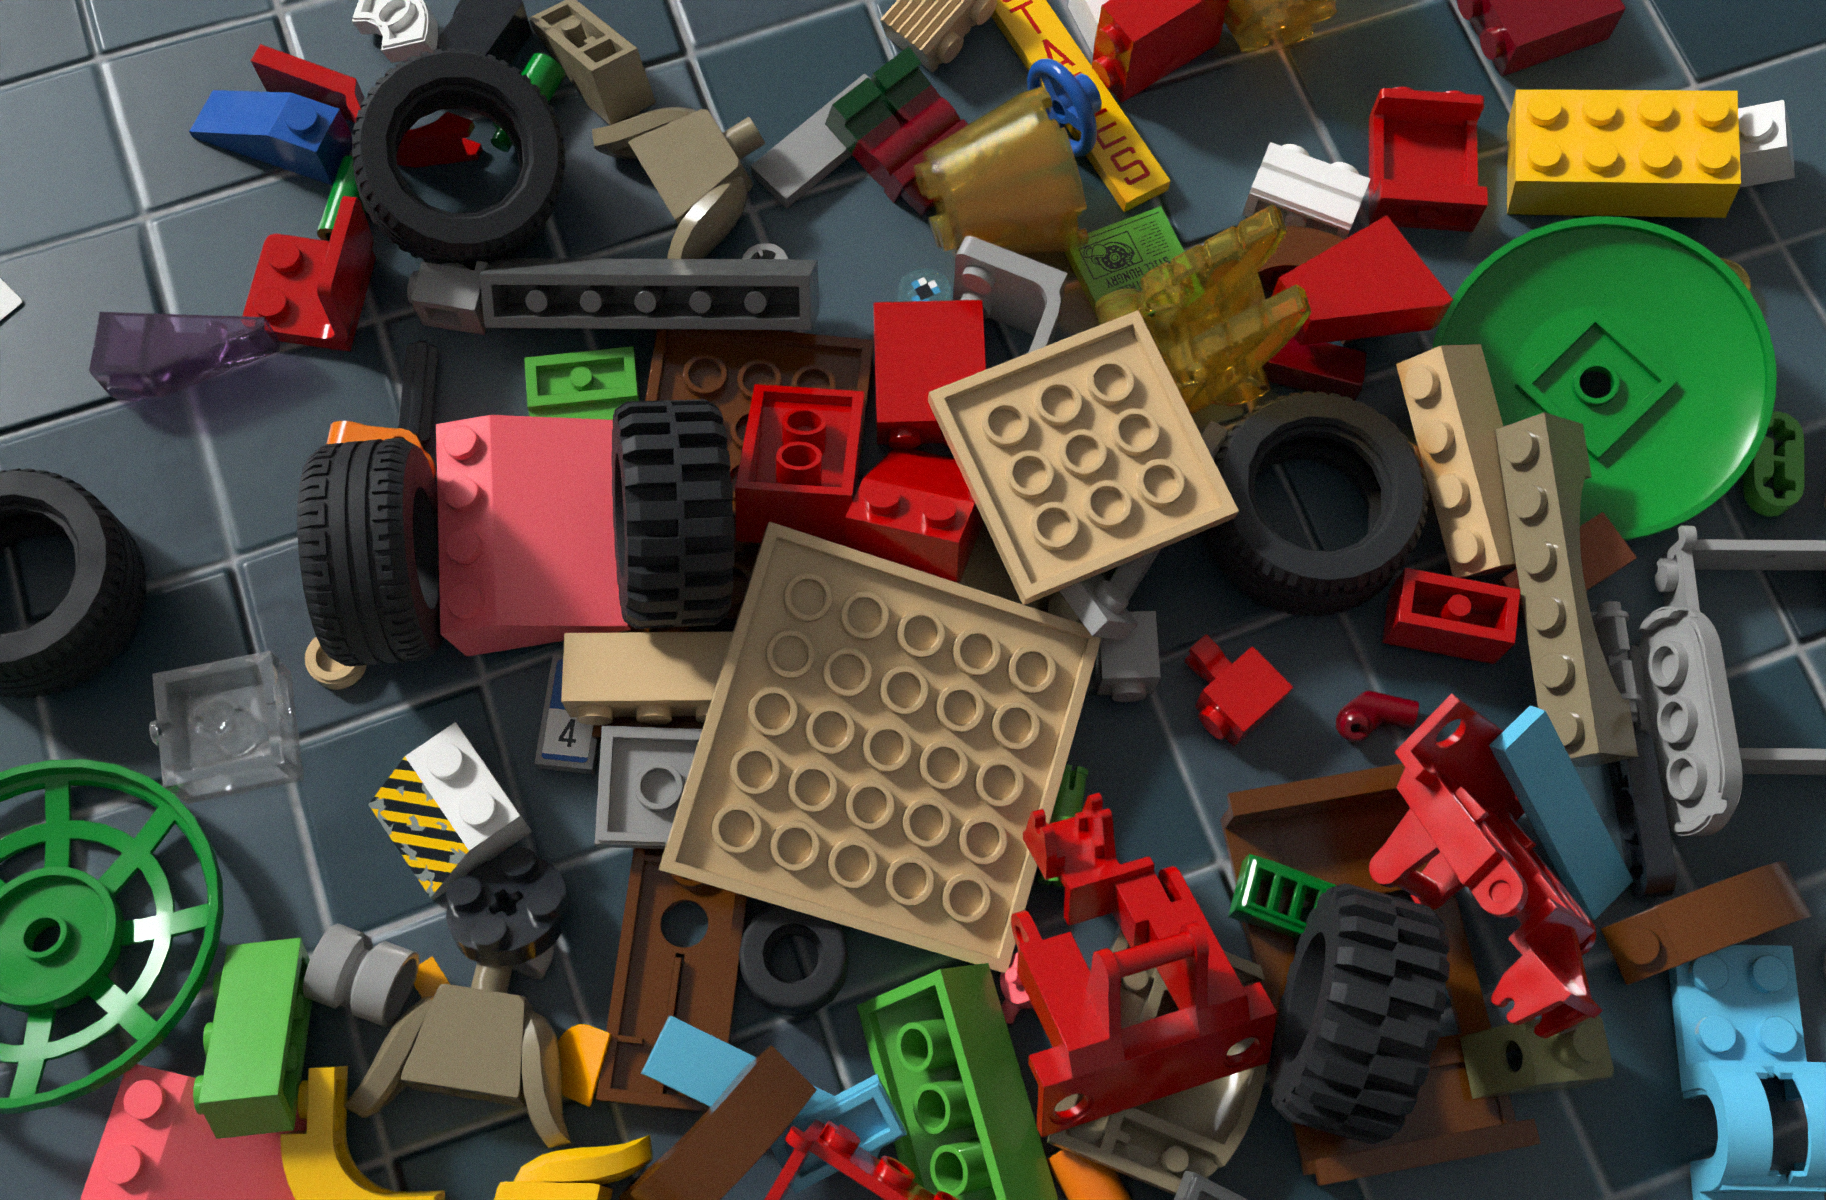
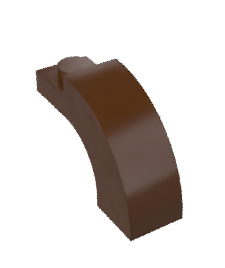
M1779 861L1656 905L1652 909L1601 928L1626 984L1629 985L1811 917L1812 914L1786 862Z

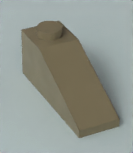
M564 0L528 18L534 32L553 58L563 67L566 76L587 105L609 125L639 115L641 110L656 103L638 48L577 0Z

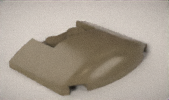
M1119 925L1109 947L1112 953L1131 948ZM1224 951L1243 987L1265 980L1260 965ZM1157 968L1121 978V1029L1179 1011ZM1245 1038L1237 1042L1228 1050L1226 1055H1236L1245 1051L1251 1046L1255 1038ZM1268 1063L1048 1135L1047 1143L1176 1195L1185 1171L1195 1172L1207 1179L1218 1167H1224L1232 1157L1254 1116L1261 1096ZM1074 1094L1064 1098L1055 1106L1054 1111L1060 1112L1074 1107L1082 1100L1084 1094Z

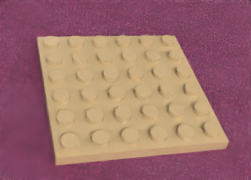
M768 522L658 870L975 965L989 963L990 969L1006 973L1009 969L1016 944L1011 927V915L1025 910L1038 866L1023 840V831L1026 829L1032 811L1043 809L1046 814L1047 824L1050 823L1101 637H1093L1084 624Z

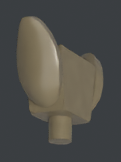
M683 107L660 108L610 126L592 129L594 149L598 152L612 157L638 159L678 223L679 226L672 238L667 259H704L732 231L743 214L748 199L747 192L753 186L740 160L766 144L750 117L745 118L722 133L708 109L695 111L694 109Z
M479 957L482 963L477 962L471 988L441 984L435 996L423 997L409 1007L393 1025L362 1083L343 1106L359 1117L367 1118L378 1113L394 1101L409 1086L413 1090L525 1107L536 1133L548 1148L572 1143L563 1116L561 1059L556 1034L547 1018L533 1011V1007L526 997L507 993L513 966H500L498 959Z

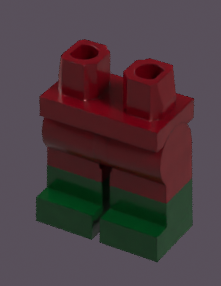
M908 46L875 71L871 80L869 77L833 103L825 125L871 177L885 188L884 193L893 203L903 197L920 215H924L946 193L931 175L934 171L942 167L954 183L959 186L979 170L982 162L973 147L968 143L974 130L964 119H960L954 107L936 91L919 69L922 62Z

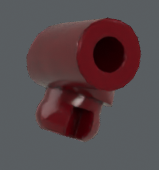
M1365 691L1340 709L1336 717L1335 726L1338 733L1351 742L1365 740L1382 723L1412 729L1416 723L1419 703L1410 699L1374 691Z

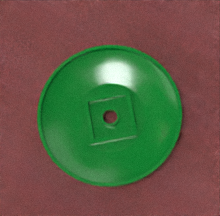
M1607 216L1574 218L1534 229L1511 240L1479 264L1461 284L1452 297L1453 301L1441 320L1433 341L1432 349L1441 345L1481 344L1503 426L1544 412L1583 424L1592 477L1584 480L1579 524L1581 526L1603 512L1624 541L1645 538L1670 530L1709 508L1744 474L1755 458L1766 436L1772 418L1777 380L1775 352L1768 326L1751 292L1738 275L1706 247L1684 234L1643 220ZM1592 371L1604 374L1611 385L1610 393L1602 398L1587 396L1580 387V377Z

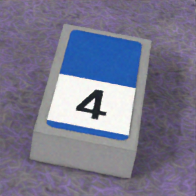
M553 653L534 764L537 769L595 775L600 742L592 737L593 725L579 723L577 717H570L561 702L563 654Z

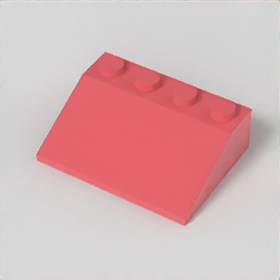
M486 415L436 424L440 635L465 656L564 641V633H616L631 630V625L625 623L622 618L616 573L611 466L613 420Z
M136 1064L123 1075L80 1200H295L283 1167L281 1134L307 1130V1119H300L297 1105L293 1131L216 1139L204 1114L199 1115L194 1106L193 1087L196 1078Z

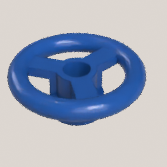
M1043 58L1037 60L1028 72L1027 88L1032 109L1040 126L1049 139L1066 154L1075 157L1089 154L1093 150L1097 139V125L1094 114L1100 111L1102 106L1100 93L1096 85L1087 75L1080 73L1074 76L1065 66L1053 59ZM1043 83H1044V86H1045V88H1046V90H1047V93H1048V95H1049V97H1050V98H1049V105H1050L1051 111H1050V109H1049V107H1048V105H1047V102H1046V99H1045V96H1044ZM1069 123L1081 132L1080 141L1072 139L1062 130L1064 124Z

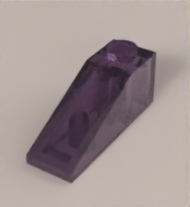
M100 312L89 372L110 396L119 400L139 401L143 396L165 397L277 353L280 349V340L265 317Z

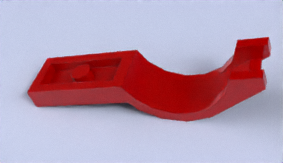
M259 45L250 61L266 91L292 92L339 108L344 119L356 123L358 110H361V103L364 100V95L356 78L265 45ZM446 112L433 123L416 129H409L402 138L396 156L397 165L416 168L478 160L483 151L482 145L466 139L470 137L475 128L474 122L459 115Z

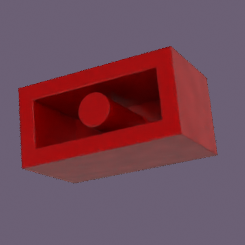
M1405 568L1389 590L1382 643L1495 664L1515 644L1521 589Z

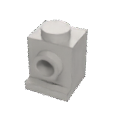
M477 261L475 270H470L459 263H441L439 265L421 262L419 272L413 271L409 278L407 297L409 303L413 304L422 325L485 335L487 328L484 325L479 274L489 266L488 262Z

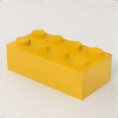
M1516 89L1507 125V214L1726 218L1741 185L1738 91Z

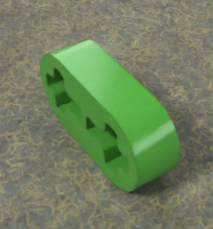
M1780 411L1772 413L1768 430L1773 431L1774 439L1782 441L1783 444L1774 452L1773 439L1765 437L1755 458L1743 474V492L1746 502L1755 512L1767 517L1779 516L1788 511L1798 502L1804 491L1803 429L1795 418ZM1772 476L1774 488L1783 491L1779 498L1774 497L1773 489L1764 487V484Z

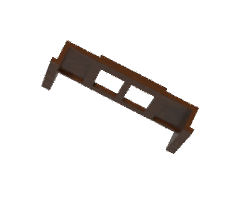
M1403 763L1228 793L1226 797L1229 808L1220 821L1235 885L1237 884L1242 861L1248 854H1252L1335 885L1346 883L1383 894L1404 891L1397 886L1389 888L1378 884L1372 879L1369 872L1371 859L1386 843L1410 809L1397 789L1405 769ZM1429 861L1419 867L1417 871L1422 872ZM1261 880L1255 904L1266 907L1271 887L1270 882ZM1283 887L1277 912L1287 915L1293 889ZM1306 894L1302 909L1314 907L1316 896ZM1455 894L1438 909H1433V911L1444 922L1446 926L1445 934L1449 937L1450 949L1447 953V961L1450 962L1446 987L1459 1034L1438 1038L1436 1050H1433L1430 1058V1070L1425 1084L1421 1085L1417 1094L1418 1101L1412 1113L1405 1116L1404 1126L1399 1132L1393 1134V1138L1374 1145L1365 1144L1291 1122L1303 1176L1316 1174L1318 1186L1541 1144L1534 1118L1516 1121L1510 1095L1472 1099L1460 1037L1491 1029V1024ZM1243 922L1251 960L1253 963L1261 966L1265 980L1260 983L1277 1011L1276 1027L1279 1017V1005L1287 983L1286 977L1291 962L1293 963L1296 954L1293 937Z

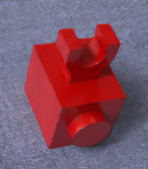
M1206 634L1189 649L1188 652L1190 654L1184 660L1197 675L1209 683L1202 690L1195 704V707L1200 712L1198 714L1200 722L1215 738L1222 740L1225 737L1233 747L1239 744L1280 707L1293 689V686L1253 646L1234 663H1231L1219 646Z

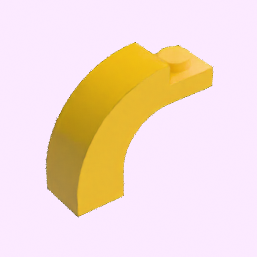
M348 1066L309 1068L308 1080L301 1082L298 1092V1114L300 1119H307V1130L281 1134L283 1167L295 1200H445V1190L395 1191L381 1187L369 1180L356 1166L347 1144V1109L343 1106L347 1102Z

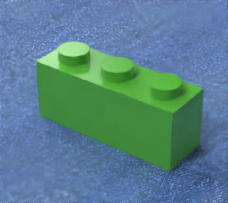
M301 938L227 945L223 971H218L214 975L213 996L216 1009L213 1022H208L204 1028L203 1045L207 1058L204 1075H198L195 1079L193 1100L196 1112L199 1115L204 1114L216 1139L294 1130L298 1092L301 1084L312 1000L304 997L303 993L304 977L310 958Z

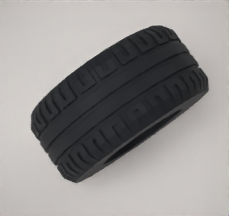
M404 438L334 443L320 447L308 457L303 466L297 504V536L302 584L308 613L320 646L329 658L349 667L425 660L438 650L444 638L440 635L438 498L428 460L421 448Z

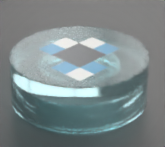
M929 268L915 269L907 273L900 281L898 286V302L951 301V287L948 280L940 272Z

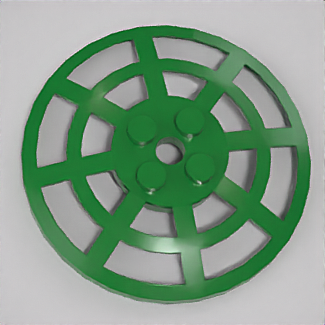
M87 759L48 760L16 766L0 772V802L27 792L45 789L46 823L27 827L0 839V863L21 851L46 844L45 868L22 874L7 884L0 879V1006L3 1004L16 1011L29 1013L23 1045L0 1043V1062L18 1064L10 1096L0 1097V1114H20L58 1106L94 1092L126 1073L162 1043L185 1016L206 981L218 949L224 915L223 880L215 850L198 820L172 792L146 775L117 764ZM71 786H95L118 790L148 802L156 808V811L137 836L133 838L127 833L106 824L72 820ZM174 825L185 834L195 851L207 886V904L176 912L170 882L160 863L152 855ZM72 841L98 843L121 853L98 880L86 872L71 868ZM141 870L152 889L156 905V916L124 921L121 908L114 897ZM60 926L61 933L56 944L46 951L34 952L33 944L37 935L48 927ZM205 929L204 939L189 977L172 1005L156 1022L140 1005L148 997L163 972L172 948L173 937ZM154 941L151 954L143 972L133 988L126 994L107 977L115 966L122 947ZM89 995L107 1012L104 1017L82 1031L51 1042L56 1010L68 1007ZM119 1025L137 1040L135 1044L118 1058L85 1078L52 1091L38 1094L47 1061L59 1059L85 1049L110 1034Z

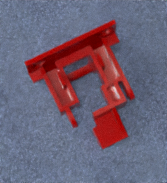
M1451 693L1394 752L1405 766L1397 789L1410 809L1386 843L1371 859L1369 872L1372 879L1378 884L1389 888L1397 886L1411 894L1415 903L1428 906L1432 910L1438 909L1451 896L1466 886L1480 906L1493 916L1507 918L1516 915L1522 925L1508 940L1517 948L1522 956L1503 974L1491 996V1002L1498 1007L1504 1008L1510 1001H1514L1513 1009L1507 1013V1020L1514 1025H1521L1527 1021H1532L1535 1017L1541 1015V1022L1534 1027V1033L1543 1039H1547L1590 1017L1595 1019L1603 1011L1591 997L1582 956L1589 952L1595 944V925L1533 849L1536 844L1517 823V820L1525 811L1489 747L1503 730ZM1461 719L1459 727L1450 737L1444 741L1436 742L1437 735L1444 726L1454 720ZM1429 861L1422 872L1417 871L1419 867Z
M1100 793L1089 795L1082 812L1075 813V817L1047 824L1046 814L1043 809L1032 811L1026 829L1023 831V840L1045 880L1059 877L1065 887L1064 919L1068 926L1112 913L1131 947L1112 953L1109 948L1093 952L1090 971L1071 931L1042 940L1028 911L1023 910L1011 915L1012 932L1018 947L1017 974L1053 1047L1029 1055L1028 1062L1038 1083L1037 1129L1041 1137L1269 1063L1277 1011L1260 982L1245 987L1242 986L1177 867L1170 866L1161 869L1157 877L1154 871L1155 864L1150 856L1124 864L1118 862L1112 813L1109 808L1103 810V799ZM1157 968L1179 1011L1121 1029V978ZM1245 1038H1255L1251 1046L1245 1051L1236 1055H1226L1228 1050L1237 1042ZM1074 1094H1084L1082 1100L1074 1107L1065 1111H1054L1055 1106L1064 1098Z

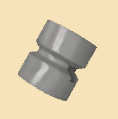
M337 923L326 931L313 952L304 977V997L332 1008H337L339 1005L345 1007L350 1003L352 1015L387 1028L398 1018L411 994L418 973L419 954L387 941H383L373 948L371 936Z

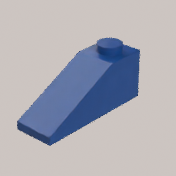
M213 90L189 131L192 138L332 186L342 158L349 156L352 151V135L339 108L292 92Z

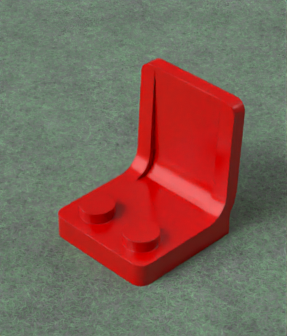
M342 197L330 241L283 234H271L265 239L242 315V323L252 337L351 351L376 260L372 250L374 238L359 198Z

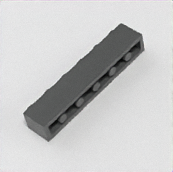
M497 258L479 274L485 328L812 330L819 315L818 260Z

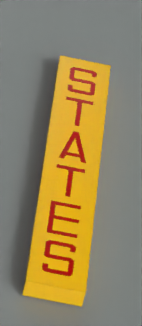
M997 0V6L991 17L1028 71L1037 60L1043 58L1053 59L1065 66L1074 76L1080 73L1087 75L1096 85L1102 101L1100 111L1094 114L1097 125V139L1093 150L1085 156L1123 212L1168 191L1171 180L1100 77L1092 69L1091 64L1046 0ZM1043 83V92L1049 101L1050 97ZM1069 123L1064 124L1076 141H1080L1081 132Z

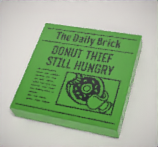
M1161 206L1065 241L1063 251L1100 325L1139 310L1146 324L1204 301L1206 292Z

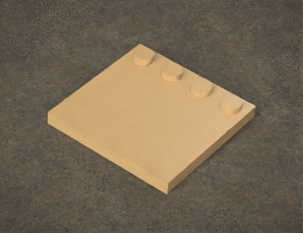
M1139 310L930 391L928 394V403L1023 605L1232 520L1239 512Z

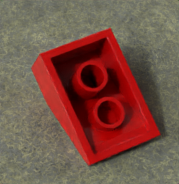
M754 384L735 485L736 541L761 544L768 522H772L845 546V516L857 492L864 391Z
M894 448L863 478L845 516V546L960 584L984 521L954 458L914 449Z

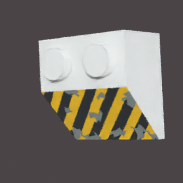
M456 722L407 754L368 804L432 900L446 892L451 882L455 879L466 876L470 871L492 860L532 832Z

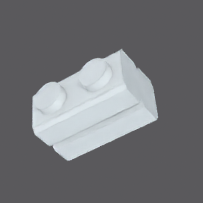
M1270 142L1249 192L1242 215L1274 227L1297 226L1312 228L1331 233L1345 240L1352 227L1370 178L1359 175L1357 169L1347 163L1336 162L1329 164L1310 157L1309 153L1300 146L1294 144L1280 146Z

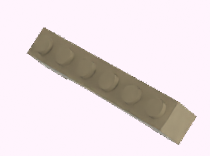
M1544 412L1496 429L1495 431L1538 708L1545 710L1573 765L1575 767L1587 768L1638 757L1629 699L1621 697L1606 664L1593 624L1584 583L1580 549V503L1584 480L1592 476L1583 424Z

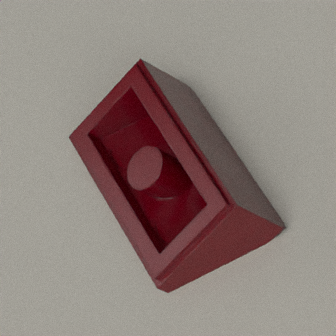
M1262 326L1249 376L1313 393L1318 391L1325 392L1327 395H1330V393L1339 394L1341 397L1347 396L1356 401L1364 382L1367 353L1326 342L1300 345L1291 333Z

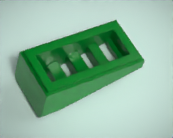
M1248 854L1241 864L1228 918L1299 939L1307 923L1300 921L1305 895L1316 896L1313 907L1315 909L1319 897L1326 893L1328 888L1337 885L1275 861ZM1261 880L1271 883L1266 907L1255 904ZM1283 887L1294 890L1288 915L1277 912Z

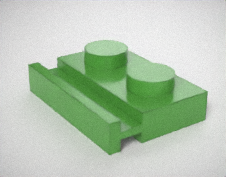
M634 346L524 358L529 416L613 420L616 408L627 401H640Z

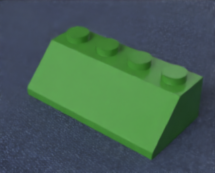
M989 963L939 969L856 1005L874 1072L878 1074L907 1131V1135L894 1141L898 1160L915 1174V1183L934 1195L938 1191H943L959 1200H1058Z

